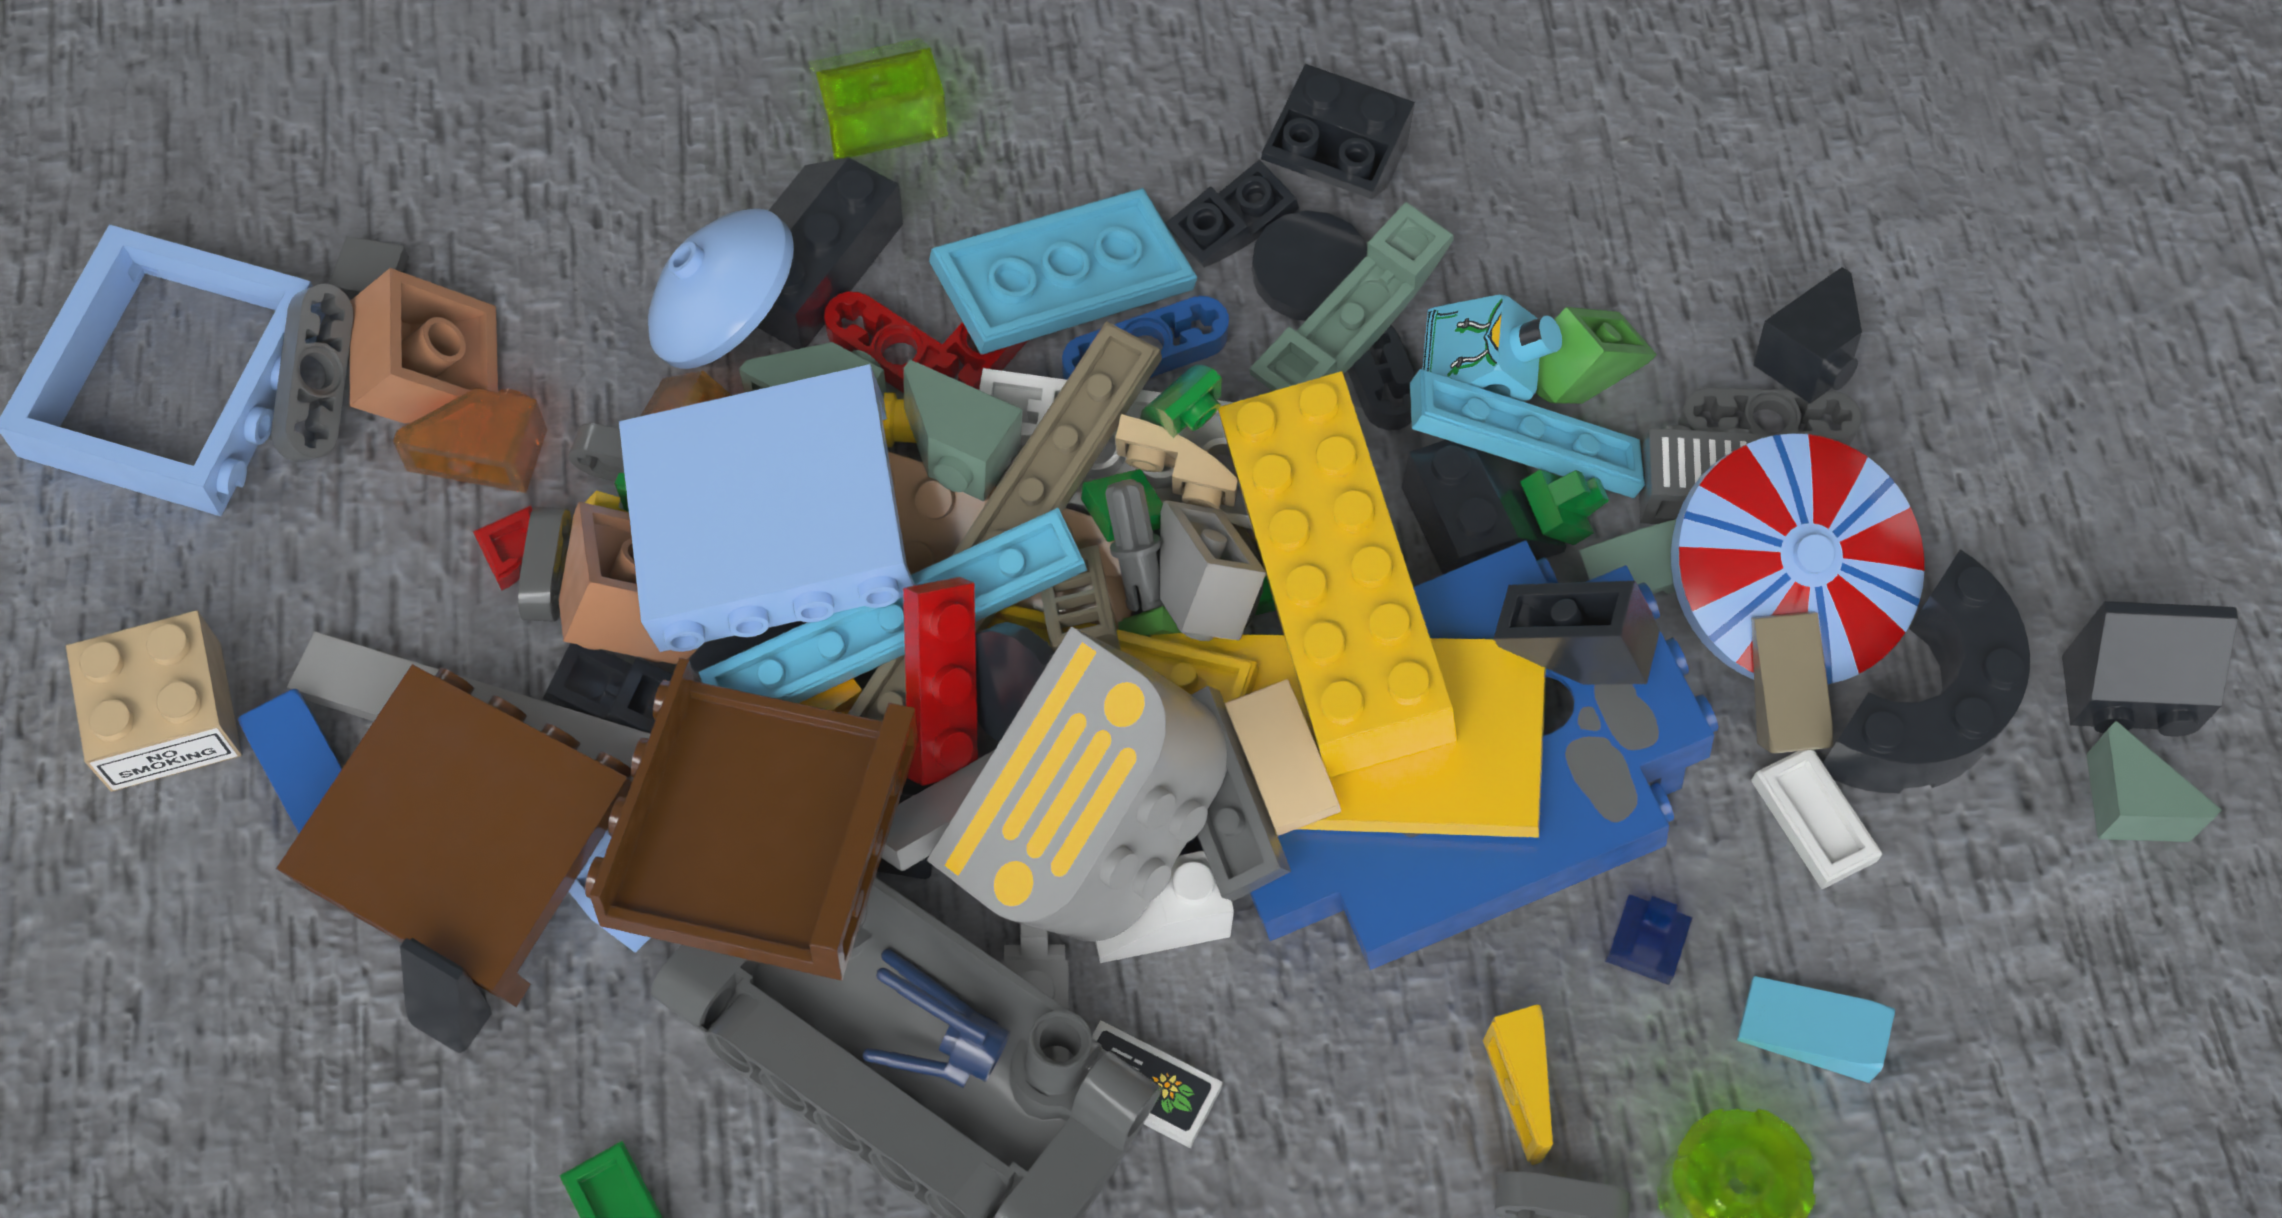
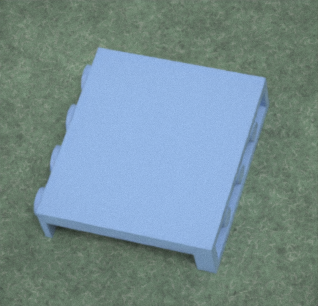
M870 364L619 421L641 623L660 652L668 650L678 652L690 651L700 647L704 642L734 635L752 637L764 633L769 627L796 621L819 622L829 618L833 613L862 606L870 608L885 607L896 602L898 598L903 597V588L915 586L906 563L883 420L887 419L884 398Z

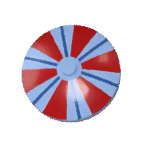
M1795 433L1774 435L1748 443L1724 456L1713 464L1689 491L1677 516L1672 536L1671 570L1673 584L1684 616L1701 642L1718 659L1730 668L1753 680L1751 617L1817 612L1828 685L1859 675L1882 660L1906 633L1920 602L1925 572L1924 550L1918 523L1904 494L1893 479L1869 457L1844 443L1823 436Z

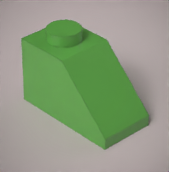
M1566 307L1554 319L1561 331L1562 346L1559 351L1539 358L1536 393L1550 403L1583 404L1648 364L1657 354L1620 312Z

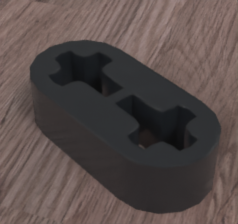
M1390 325L1372 345L1374 349L1382 348L1380 365H1376L1372 353L1367 350L1347 370L1368 420L1376 427L1388 431L1400 430L1409 426L1412 422L1410 382L1415 376L1399 334ZM1384 383L1388 384L1390 392L1395 399L1403 398L1401 407L1393 408L1389 400L1381 401Z

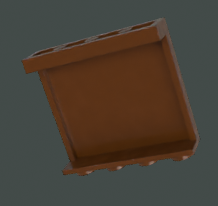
M679 657L671 681L663 680L656 692L653 706V717L656 721L649 739L642 737L635 747L631 763V775L634 779L627 797L619 796L613 805L608 826L611 839L604 858L595 857L587 874L585 894L587 898L591 899L599 925L842 981L917 747L918 735L915 708L888 703L883 721H877L694 681L689 659Z
M412 664L276 869L308 891L395 940L403 943L406 938L410 940L411 938L416 939L463 967L475 985L517 1007L531 985L517 972L607 831L610 814L616 799L619 796L627 797L632 784L630 780L632 778L631 768L617 758L602 751L599 752L595 760L577 751L580 742L552 724L546 723L543 729L539 731L523 723L527 715L510 702L496 695L491 697L488 704L471 695L475 688L470 683L447 669L440 668L434 676Z

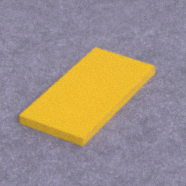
M1183 633L1151 635L1152 638L1257 662L1259 672L1252 693L1288 679L1316 744L1284 635L1242 634L1240 641L1214 637L1210 641H1200L1190 638ZM1430 638L1453 707L1457 741L1330 777L1329 779L1340 804L1341 812L1298 829L1539 838L1546 668L1498 647L1494 639Z

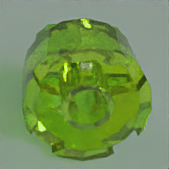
M1724 1108L1711 1111L1691 1125L1677 1143L1662 1168L1661 1181L1657 1192L1658 1206L1664 1213L1665 1218H1807L1815 1204L1816 1194H1813L1814 1177L1810 1167V1162L1813 1158L1809 1147L1790 1124L1767 1110L1757 1109L1755 1112L1733 1109L1723 1111ZM1735 1177L1741 1180L1747 1187L1740 1195L1734 1192L1728 1185Z

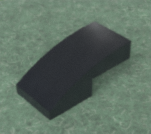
M570 643L542 699L567 709L651 734L656 721L653 717L656 692L663 680L671 681L673 674L639 658H636L632 665L601 649L591 650L578 644Z

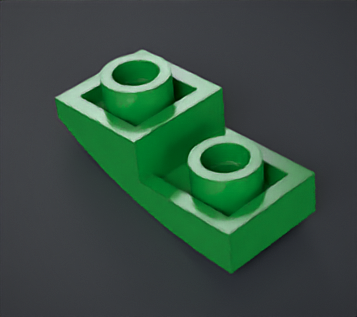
M1193 365L1142 409L1140 419L1163 427L1173 438L1187 426L1191 431L1199 429L1215 415L1221 406L1217 400L1221 397L1222 377L1213 368L1205 365Z

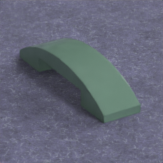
M1405 202L1367 243V256L1297 331L1289 326L1249 368L1250 375L1272 391L1340 371L1344 374L1381 337L1413 299L1450 247L1454 235Z

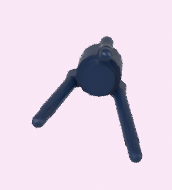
M890 949L883 950L881 953L882 960L906 979L884 967L877 970V979L949 1025L939 1051L950 1056L948 1063L874 1048L865 1049L863 1058L868 1062L887 1065L892 1068L941 1077L962 1088L967 1084L970 1075L986 1082L1006 1046L1011 1031L997 1025L998 1022L975 1011Z

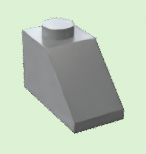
M1165 500L1161 509L1160 523L1162 543L1160 547V600L1176 623L1177 628L1186 636L1200 641H1210L1214 637L1240 641L1266 571L1223 510Z

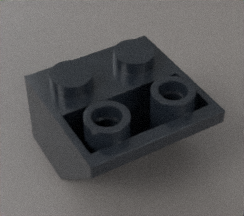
M1305 63L1262 151L1261 160L1373 199L1388 187L1408 144L1415 102Z

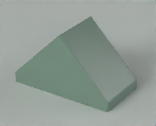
M2117 721L2109 727L2086 754L2098 839L2190 842L2222 811V809Z

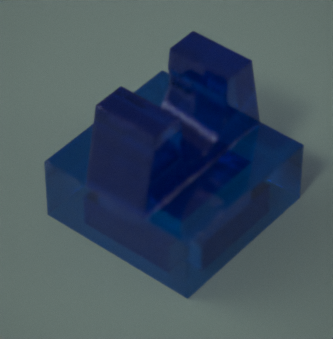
M1629 894L1624 902L1605 962L1669 985L1674 978L1693 917L1677 912V904L1652 896L1647 901Z

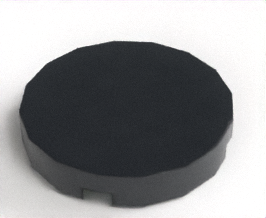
M1305 210L1283 215L1266 226L1255 242L1252 272L1256 291L1272 310L1293 320L1306 321L1367 256L1366 242L1350 223L1330 213Z
M1009 622L995 624L975 634L977 722L987 734L999 743L1055 653L1045 640L1030 629Z

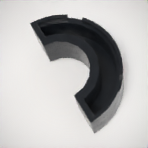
M1961 549L1909 628L1929 646L1940 665L1941 694L1921 702H1892L1868 692L1823 762L1833 780L1865 791L1900 794L1906 788H1917L1931 785L1934 788L1961 776L1973 767L1984 756L2016 714L2023 700L2030 673V650L2025 626L2017 607L2001 583L1988 569Z

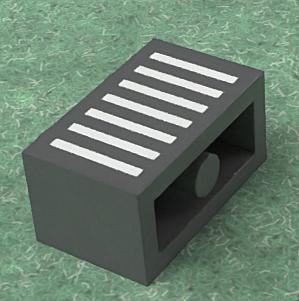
M1669 425L1660 429L1649 428L1641 449L1645 486L1639 492L1640 523L1660 524L1677 519L1689 491L1713 464L1748 443L1774 435L1754 434L1742 428L1728 429L1723 432L1694 431L1682 425Z

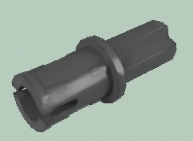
M1134 479L1110 484L1105 494L1115 542L1109 548L1111 555L1118 558L1126 596V607L1129 610L1137 611L1140 608L1139 600L1142 601L1143 611L1162 606L1163 603L1160 600V567L1157 550L1161 547L1162 543L1161 538L1152 532L1144 486Z

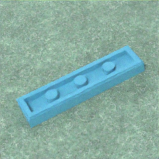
M1419 369L1410 382L1412 429L1560 476H1565L1577 470L1582 472L1586 482L1593 477L1601 480L1605 490L1635 498L1645 486L1640 439Z

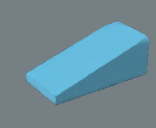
M1754 976L1751 980L1736 1041L1870 1083L1883 1067L1895 1008L1862 998Z

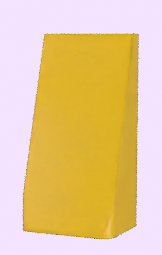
M1538 1004L1494 1017L1483 1039L1528 1162H1531V1165L1542 1163L1553 1146L1544 1020L1541 1005Z

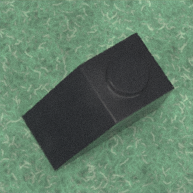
M1843 267L1839 268L1764 322L1753 366L1809 404L1832 388L1834 390L1841 389L1851 379L1858 366L1855 353L1862 328L1852 273Z
M1635 581L1508 585L1493 639L1498 647L1583 685L1647 684L1660 627Z

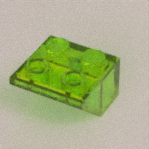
M921 38L808 62L834 160L948 136L944 90L931 47Z

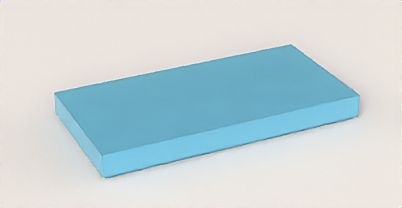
M1144 188L931 249L929 258L933 270L980 354L1194 289L1197 280L1195 272Z

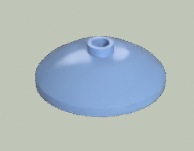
M765 209L736 211L726 214L699 229L676 249L660 274L648 314L650 343L654 352L661 359L676 368H697L724 356L750 335L774 305L784 287L791 268L794 247L792 233L786 223L773 212Z

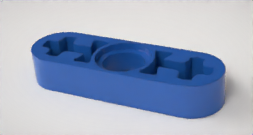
M1195 296L1113 325L1136 337L1151 336L1160 341L1163 346L1161 350L1162 360L1150 376L1151 378L1219 353L1227 342L1229 316L1226 308L1218 300L1207 296ZM1200 320L1204 326H1211V333L1202 334L1199 328H1191V322ZM1170 328L1174 329V338L1180 337L1178 346L1173 345V334ZM1101 329L1076 337L1066 345L1062 354L1063 379L1068 380Z

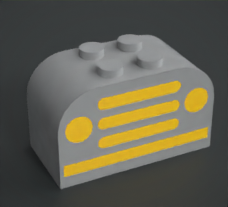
M1071 626L927 861L991 911L1005 919L1082 941H1102L1113 938L1132 926L1142 915L1149 902L1165 889L1171 877V867L1185 844L1192 840L1203 828L1208 815L1207 809L1217 795L1227 770V748L1221 725L1207 706L1139 659Z

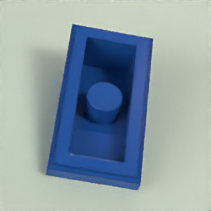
M291 689L244 713L238 718V722L296 830L300 833L342 770V766L310 706L298 689Z

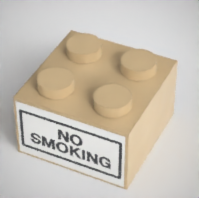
M198 610L66 645L84 761L111 792L242 756L221 643Z

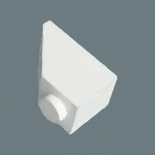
M1204 851L1179 855L1171 867V877L1167 886L1156 898L1149 902L1138 920L1127 930L1113 938L1095 941L1100 963L1230 937L1234 914L1232 901L1221 897Z

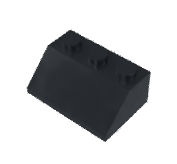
M850 157L805 165L768 210L778 216L789 227L792 233L794 250L791 268L784 287L774 305L757 328L795 349L806 348L825 325L824 314L829 301L838 294L850 292L903 225L899 184Z

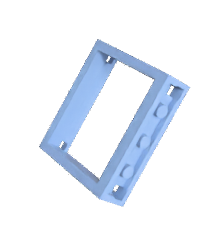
M109 224L0 416V434L17 457L222 516L236 487L243 488L247 476V466L257 446L265 443L271 433L288 305L297 293L313 285L311 281ZM145 274L276 310L194 466L60 427ZM321 302L311 306V312L320 316L321 324L326 314L321 312ZM317 336L306 339L305 342L315 343Z

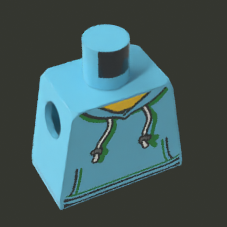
M1501 294L1428 309L1422 370L1525 402L1531 399L1537 391L1539 358L1560 350L1562 346L1561 331L1552 317L1543 316L1537 318L1509 296Z

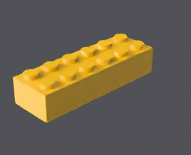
M1340 371L1220 406L1218 411L1227 446L1264 570L1266 571L1267 580L1318 751L1329 778L1456 742L1457 735L1453 707L1343 372Z

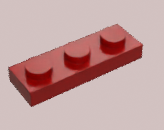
M962 577L903 588L906 706L915 708L918 743L908 772V778L922 786L939 782L978 760L975 583Z

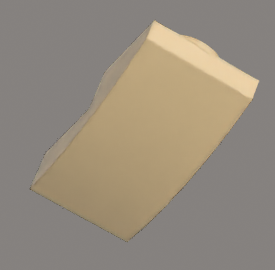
M1121 414L1115 437L1118 456L1126 457L1128 465L1148 472H1162L1164 466L1174 468L1172 493L1183 495L1182 502L1186 504L1219 509L1220 504L1231 507L1235 506L1238 479L1221 462L1204 449L1180 435L1173 438L1163 427Z
M1288 679L1225 703L1226 710L1277 836L1341 812L1333 786Z

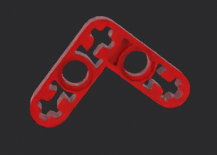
M848 291L838 294L829 301L824 314L829 341L850 352L860 350L870 355L884 369L885 381L902 393H904V367L907 363L893 364L883 357L885 350L893 344L906 343L911 345L917 351L912 361L951 378L958 374V381L979 390L983 368L1002 371L1029 341L1004 347L992 353L979 354L968 346L971 336L962 322L945 342L941 344L876 300L860 292ZM859 316L863 317L864 329L856 324H851L846 329L842 328L841 320L843 318L854 321ZM868 333L874 337L871 345L869 343ZM959 359L965 365L961 371H959Z

